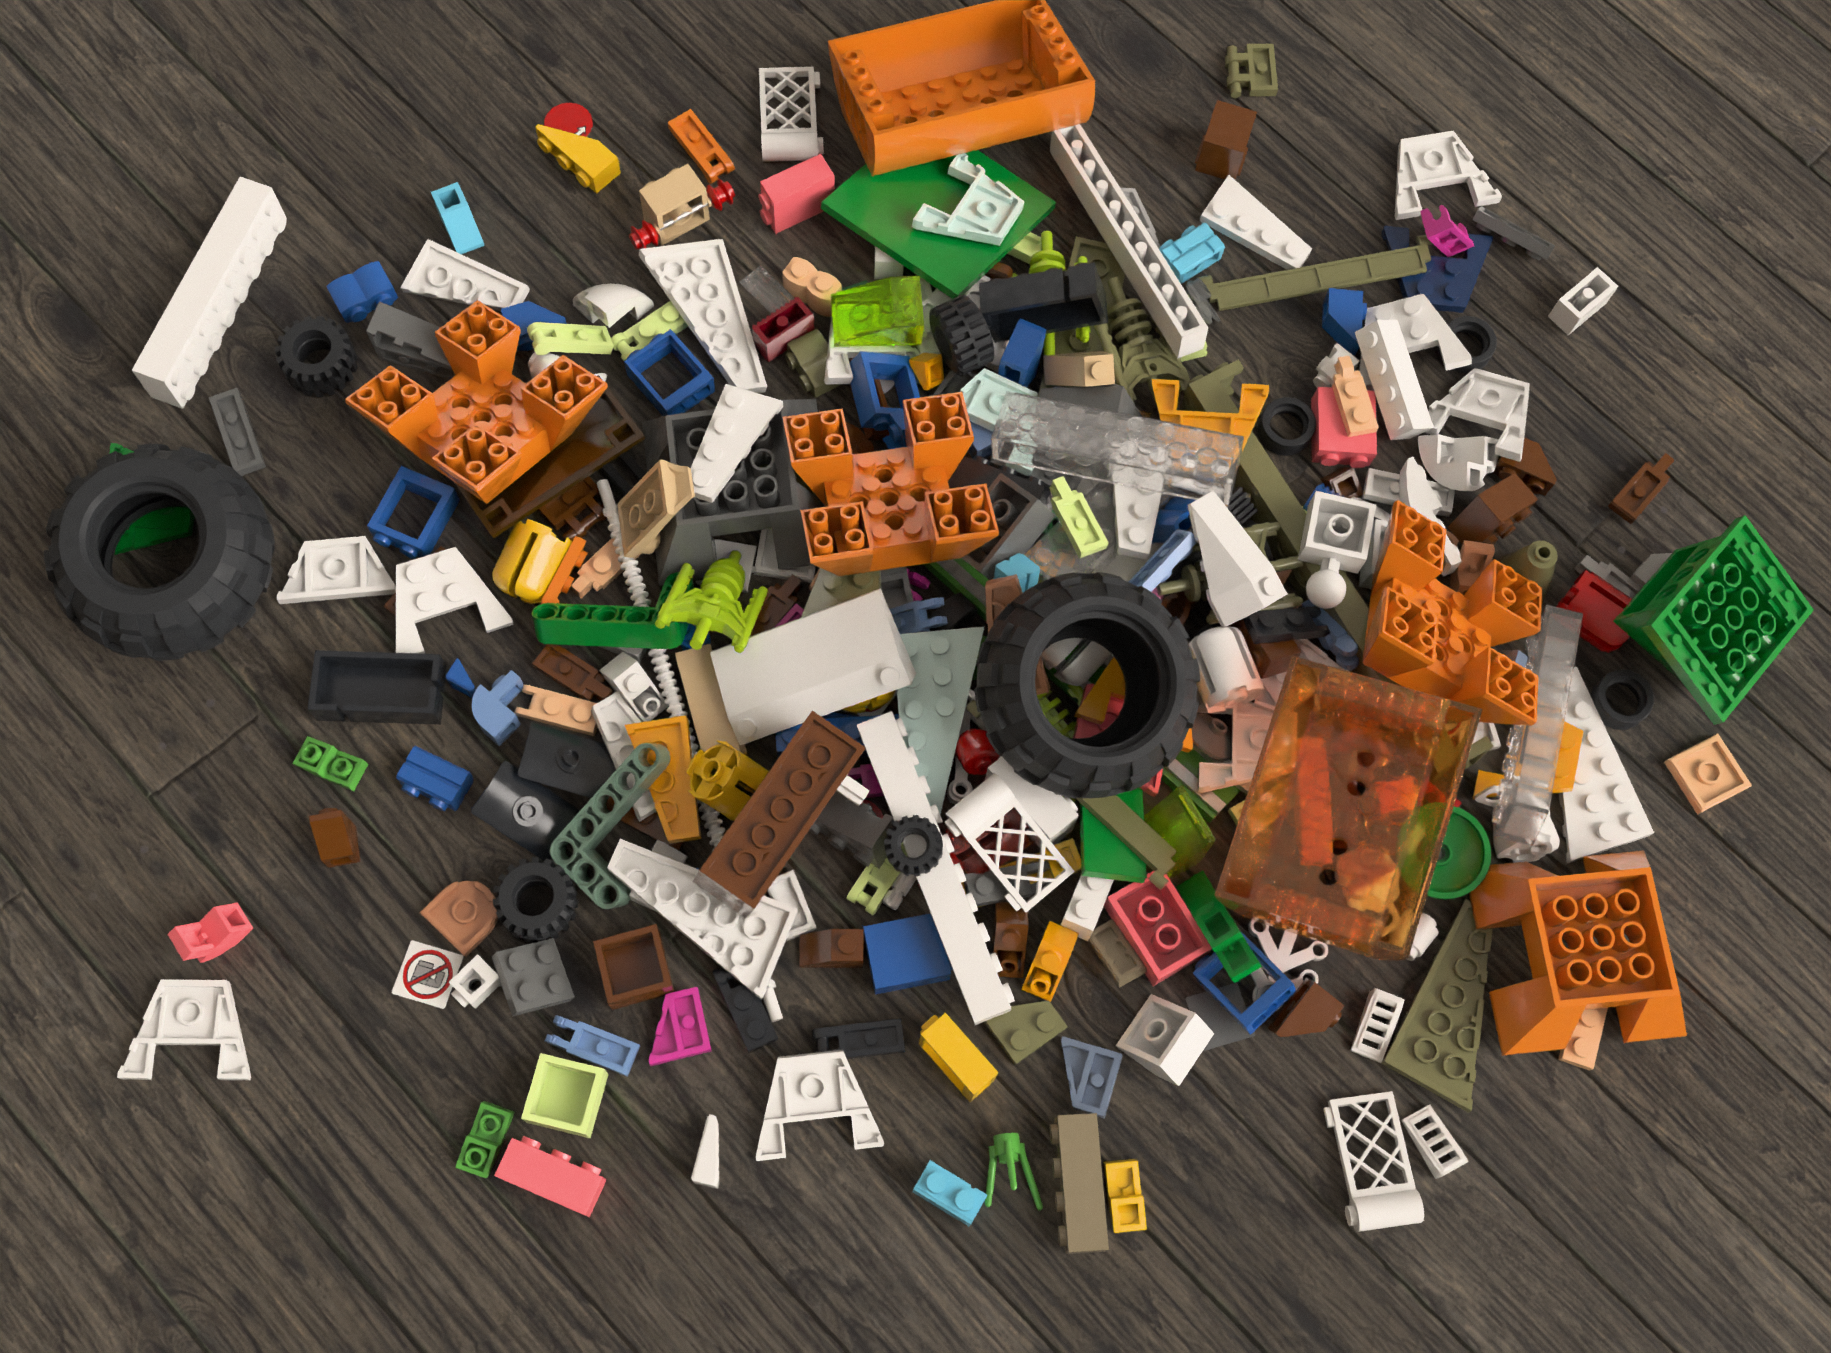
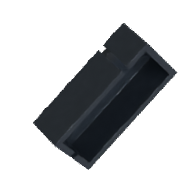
M1094 262L1078 263L1075 266L1068 267L1067 271H1063L1062 268H1050L1043 272L1023 273L1016 277L995 278L988 282L979 283L980 311L995 343L1010 340L1020 318L1047 329L1046 334L1108 323L1106 292Z
M315 650L308 710L317 721L345 722V716H347L351 722L441 725L444 698L440 692L445 690L447 666L440 654Z

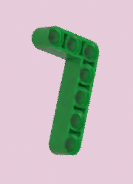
M679 572L672 573L666 578L656 607L563 603L540 604L532 610L537 640L543 644L649 649L676 648L682 644L689 623L672 621L670 626L665 625L664 628L660 629L655 626V622ZM693 577L689 578L691 580L689 585H687L686 592L694 589Z

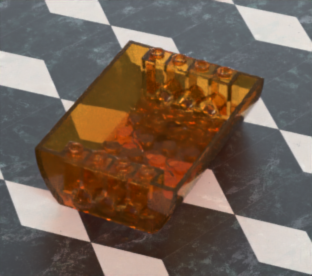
M1292 656L1216 889V899L1229 909L1250 920L1360 955L1391 961L1407 959L1412 948L1483 709ZM1361 752H1369L1374 756L1375 761L1371 766L1364 767L1357 762V755ZM1352 781H1360L1365 785L1366 790L1360 796H1353L1347 790L1348 784ZM1339 839L1347 844L1348 849L1343 855L1331 853L1329 844L1333 840ZM1332 869L1337 873L1338 880L1333 885H1325L1320 881V873L1323 870Z

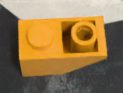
M1049 921L1021 990L1051 1002L1079 933Z

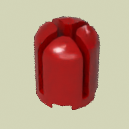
M1585 569L1575 580V584L1564 598L1562 597L1551 616L1558 623L1599 651L1609 653L1620 648L1630 637L1613 620L1624 610L1632 598L1594 572Z

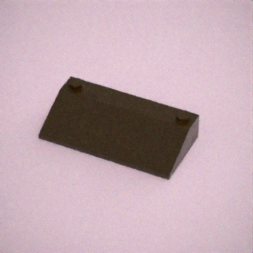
M607 387L571 436L489 503H484L458 484L456 485L494 539L646 438Z

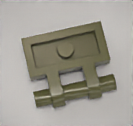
M1246 44L1245 53H1238L1237 47L1234 45L1227 47L1225 67L1228 69L1229 76L1226 78L1232 98L1241 96L1242 87H1248L1249 96L1277 95L1278 83L1274 44ZM1246 66L1247 74H1239V67Z

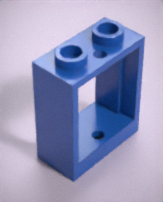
M671 329L664 334L656 335L647 346L641 350L633 351L627 357V360L624 361L628 377L662 416L685 413L715 392L712 375ZM672 352L692 374L694 379L663 400L641 373Z
M860 351L850 362L853 374L850 384L861 428H874L876 431L888 430V426L891 425L889 412L898 409L880 407L874 379L894 381L902 412L903 400L920 398L915 375L909 363L910 356Z
M401 466L367 527L373 536L372 539L379 545L387 548L392 545L399 548V551L409 558L416 559L417 556L421 558L431 554L460 499L455 488ZM405 490L438 503L418 540L385 526Z
M1242 933L1262 965L1261 968L1276 981L1247 1010L1241 1013L1210 981L1223 968L1215 952L1211 956L1206 955L1198 961L1193 975L1197 982L1251 1035L1296 992L1294 983Z

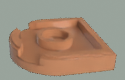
M461 881L448 885L420 911L421 915L465 957L492 932L498 920L495 913L497 910L493 906V899H496L489 888L477 881Z

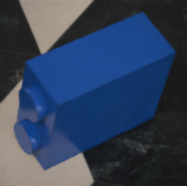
M931 913L863 926V936L875 995L950 980L953 968Z

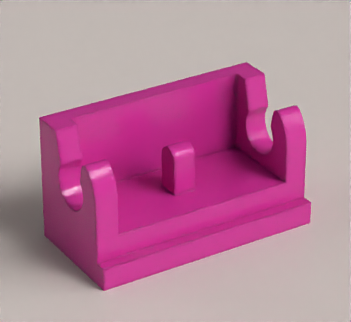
M1443 205L1439 206L1441 217L1438 220L1433 218L1428 208L1420 211L1427 239L1447 257L1474 247L1466 227L1461 223H1458L1457 226L1452 222L1448 210Z

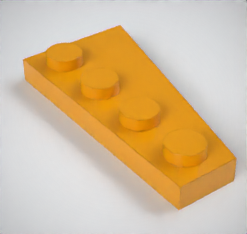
M687 716L625 725L634 747L633 749L643 743H656L664 745L670 752L669 765L648 788L668 842L671 844L701 839L697 798L688 792V790L691 791L690 776L686 773L693 758ZM650 750L647 755L650 765H653L656 760V754L653 750Z

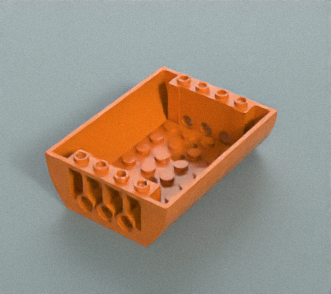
M994 0L828 41L831 66L841 111L872 176L1086 123L1092 114L1095 98V79L1045 0Z

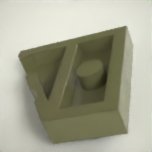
M1050 1001L1011 1006V1011L984 1021L1014 1065L1020 1063L1068 1028Z

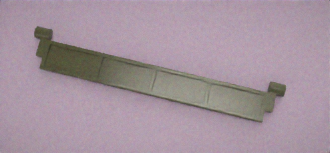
M1420 235L1416 237L1417 246L1215 284H1213L1211 275L1197 278L1204 282L1211 293V297L1208 298L1209 303L1216 302L1218 311L1325 292L1329 288L1341 289L1426 273L1427 267L1425 263L1431 261L1428 246L1433 245V243L1427 239L1426 235Z
M972 700L966 706V709L976 719H979L981 713L977 711L976 701ZM1118 796L1076 798L1154 871L1148 879L1159 890L1163 889L1169 882L1164 875L1174 867L1175 863L1171 858L1177 851Z

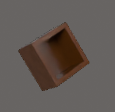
M1514 473L1477 495L1448 526V529L1461 544H1463L1464 540L1495 544L1498 541L1497 537L1500 536L1502 540L1517 529L1514 526L1516 522L1519 524L1532 514L1530 508L1538 499Z
M657 924L593 941L607 1002L612 1010L675 992Z

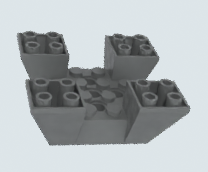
M816 399L781 400L783 401V408L778 415H774L769 422L767 430L751 446L750 453L737 465L736 468L738 470L735 471L713 503L693 497L659 532L660 544L655 549L659 586L664 585L666 578L670 574L680 572L684 563H689L692 569L695 570L693 581L703 580L711 564L717 560L714 536L772 528L779 570L813 565L810 564L800 510L825 507V505L815 494L797 483L796 472L791 466L782 417L818 412ZM715 409L666 415L642 422L643 434L646 438L644 439L647 472L659 460H665L679 466H688L691 469ZM768 464L767 467H764V468H760V467H759L760 465ZM737 495H741V496H742V497L739 498V499H732L734 496H737Z

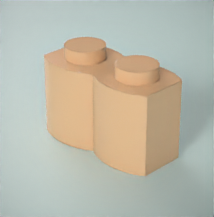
M793 257L783 270V290L793 300L795 297H799L803 303H807L817 314L831 317L835 305L842 303V285L839 280L829 273L817 271L814 265L807 260Z

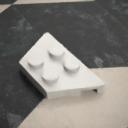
M366 536L304 541L298 553V560L292 565L287 574L289 579L283 591H279L277 594V601L279 604L389 595L396 592V586Z

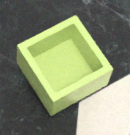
M540 1053L521 1119L529 1124L591 1138L608 1073L603 1068Z

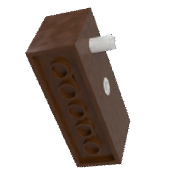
M812 710L692 882L746 918L756 908L834 793L838 791L858 806L866 798L869 790L847 775L866 747Z

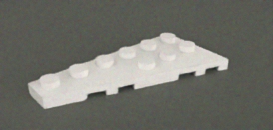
M723 239L640 249L639 257L729 385L755 393L766 392L767 384Z
M1574 667L1550 675L1546 679L1549 713L1583 730L1572 792L1559 793L1560 806L1563 809L1564 825L1562 828L1563 837H1566L1567 853L1565 854L1566 863L1568 864L1583 859L1584 856L1595 855L1652 835L1654 831L1578 668Z

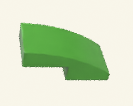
M308 736L292 763L309 773L351 791L355 790L368 766V763L363 759L339 751L333 745Z
M486 1101L481 1102L472 1130L465 1138L455 1168L488 1178L515 1112Z

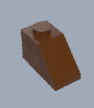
M828 929L800 935L799 968H863L864 929Z
M1306 978L1268 1029L1279 1037L1324 1032L1328 1027H1333L1342 1016L1340 1011L1344 1005L1317 983Z

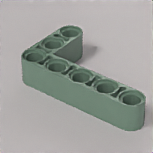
M643 743L637 746L551 844L550 854L557 865L559 864L565 870V873L602 909L625 906L630 901L629 895L631 890L608 871L607 867L609 864L595 848L669 765L670 752L662 744ZM650 750H653L656 754V760L653 765H650L647 760ZM630 773L635 777V784L631 789L627 785V777ZM610 796L615 803L611 812L606 806L607 799ZM588 820H591L594 825L591 835L586 830ZM568 843H570L573 847V855L571 856V858H569L566 854V846ZM590 864L595 870V876L592 880L587 875V868ZM611 886L614 887L617 893L614 902L611 901L608 894Z

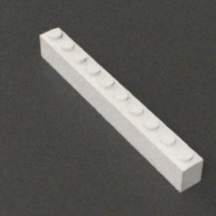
M1078 124L1052 131L1050 153L1176 357L1181 358L1204 349L1208 326L1081 125Z
M890 711L857 724L859 734L866 747V752L894 822L896 820L899 822L904 816L909 818L913 817V815H919V818H928L932 824L934 823L940 832L938 823L943 822L936 804L929 805L926 794L931 793L925 776L918 777L914 766L919 764L913 746L907 748L903 737L908 734L902 719L898 718L895 720L893 712ZM948 833L941 834L943 854L938 861L939 864L930 869L931 872L927 874L922 873L920 876H916L974 1024L977 1025L1011 1011L1009 1003L1015 1000L1008 983L1001 984L997 973L1003 970L996 953L989 954L985 942L990 941L986 927L983 922L977 924L973 912L978 911L972 893L965 894L961 883L966 881L960 863L953 864L949 853L953 852L954 848ZM910 834L902 841L910 858H917L926 850V841L918 834Z

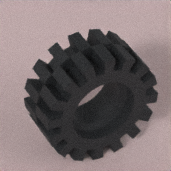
M913 815V817L909 818L904 816L899 822L896 820L892 823V828H888L886 839H884L885 853L889 863L892 864L896 871H900L906 876L911 874L916 877L922 873L927 874L931 872L930 869L939 864L938 861L943 854L942 836L934 823L932 824L926 817L919 818V815ZM910 834L922 836L927 844L925 852L917 858H910L901 850L903 839Z

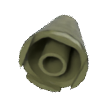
M1535 541L1502 556L1498 560L1542 587V601L1550 590L1558 557L1557 551L1552 544L1546 541Z

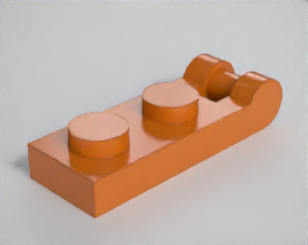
M691 109L668 122V129L697 164L710 184L719 179L718 176L723 173L729 174L735 170L731 159ZM716 159L719 163L712 167L709 162Z
M575 536L541 604L559 603L558 598L561 592L568 593L575 579L570 576L574 567L580 569L588 552L584 551L586 540Z

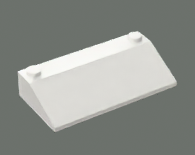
M881 588L750 636L748 644L742 653L736 652L731 644L710 652L727 717L740 745L802 724L812 710L818 715L824 716L911 685L916 675Z

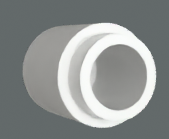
M1425 913L1420 915L1412 914L1407 920V928L1398 932L1394 937L1395 942L1392 945L1394 950L1407 960L1413 961L1416 957H1421L1439 934L1436 928L1437 923Z

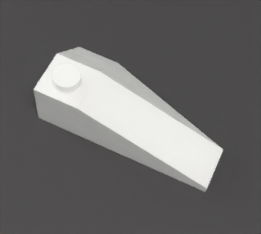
M1214 491L1188 504L1194 538L1199 543L1203 560L1200 561L1201 571H1205L1209 588L1206 590L1207 600L1221 627L1224 628L1287 595L1271 563Z

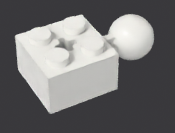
M1316 491L1307 509L1298 560L1321 565L1320 570L1309 578L1306 585L1307 596L1315 606L1329 609L1337 606L1344 599L1346 583L1339 574V570L1358 574L1366 562L1376 504Z

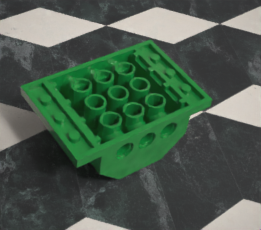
M1744 515L1735 518L1721 536L1674 550L1613 622L1684 685L1713 725L1724 723L1814 609L1749 519Z

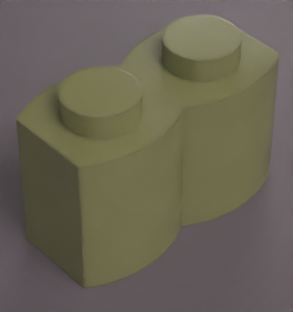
M818 329L788 342L787 353L785 354L789 367L792 370L796 369L801 375L798 378L804 391H810L815 398L842 385L825 384L828 344Z

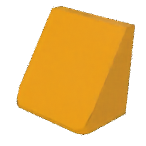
M925 352L909 359L910 366L923 390H929L941 384L944 380L942 354Z

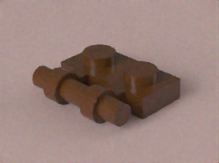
M589 476L538 509L556 531L567 524L570 529L562 537L564 540L569 538L572 542L575 536L585 537L587 530L596 523H602L607 519L602 511L604 509L603 503L599 505L595 501L600 497L598 486ZM587 507L591 513L581 521H578L575 516Z

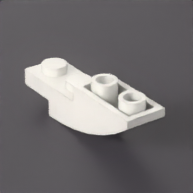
M1414 457L1408 458L1400 471L1399 501L1408 507L1414 508L1418 513L1445 528L1443 522L1436 518L1437 513L1442 507L1438 492L1431 488L1423 467L1417 464ZM1447 535L1445 539L1443 572L1441 573L1443 577L1453 573L1462 562L1458 547L1451 543Z

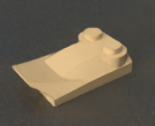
M659 460L618 502L617 508L624 557L636 558L640 553L652 554L660 544L659 532L695 496L692 473L688 466H679L665 460Z

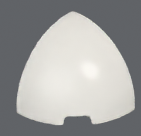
M621 284L596 285L583 290L573 298V306L588 320L594 323L600 319L609 328L627 312L639 320L654 307L653 301L644 293Z
M1439 434L1418 436L1419 453L1427 472L1439 484L1452 490L1475 491L1485 485L1483 481L1484 476L1487 473L1494 472L1499 455L1495 454V446L1499 439L1487 436L1451 438Z

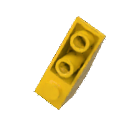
M539 124L535 126L539 147L548 154L550 152L555 156L558 164L564 170L573 172L583 187H589L597 194L621 174L618 157L599 140Z

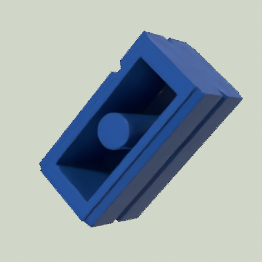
M417 746L412 748L406 758V762L403 763L396 775V779L402 785L401 790L414 798H418L421 794L430 799L428 802L430 805L441 811H445L447 807L454 811L458 810L465 794H467L474 782V778L469 771Z

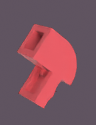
M237 902L213 907L200 922L175 926L168 933V936L183 961L198 958L199 962L203 963L220 956L237 945L253 927Z

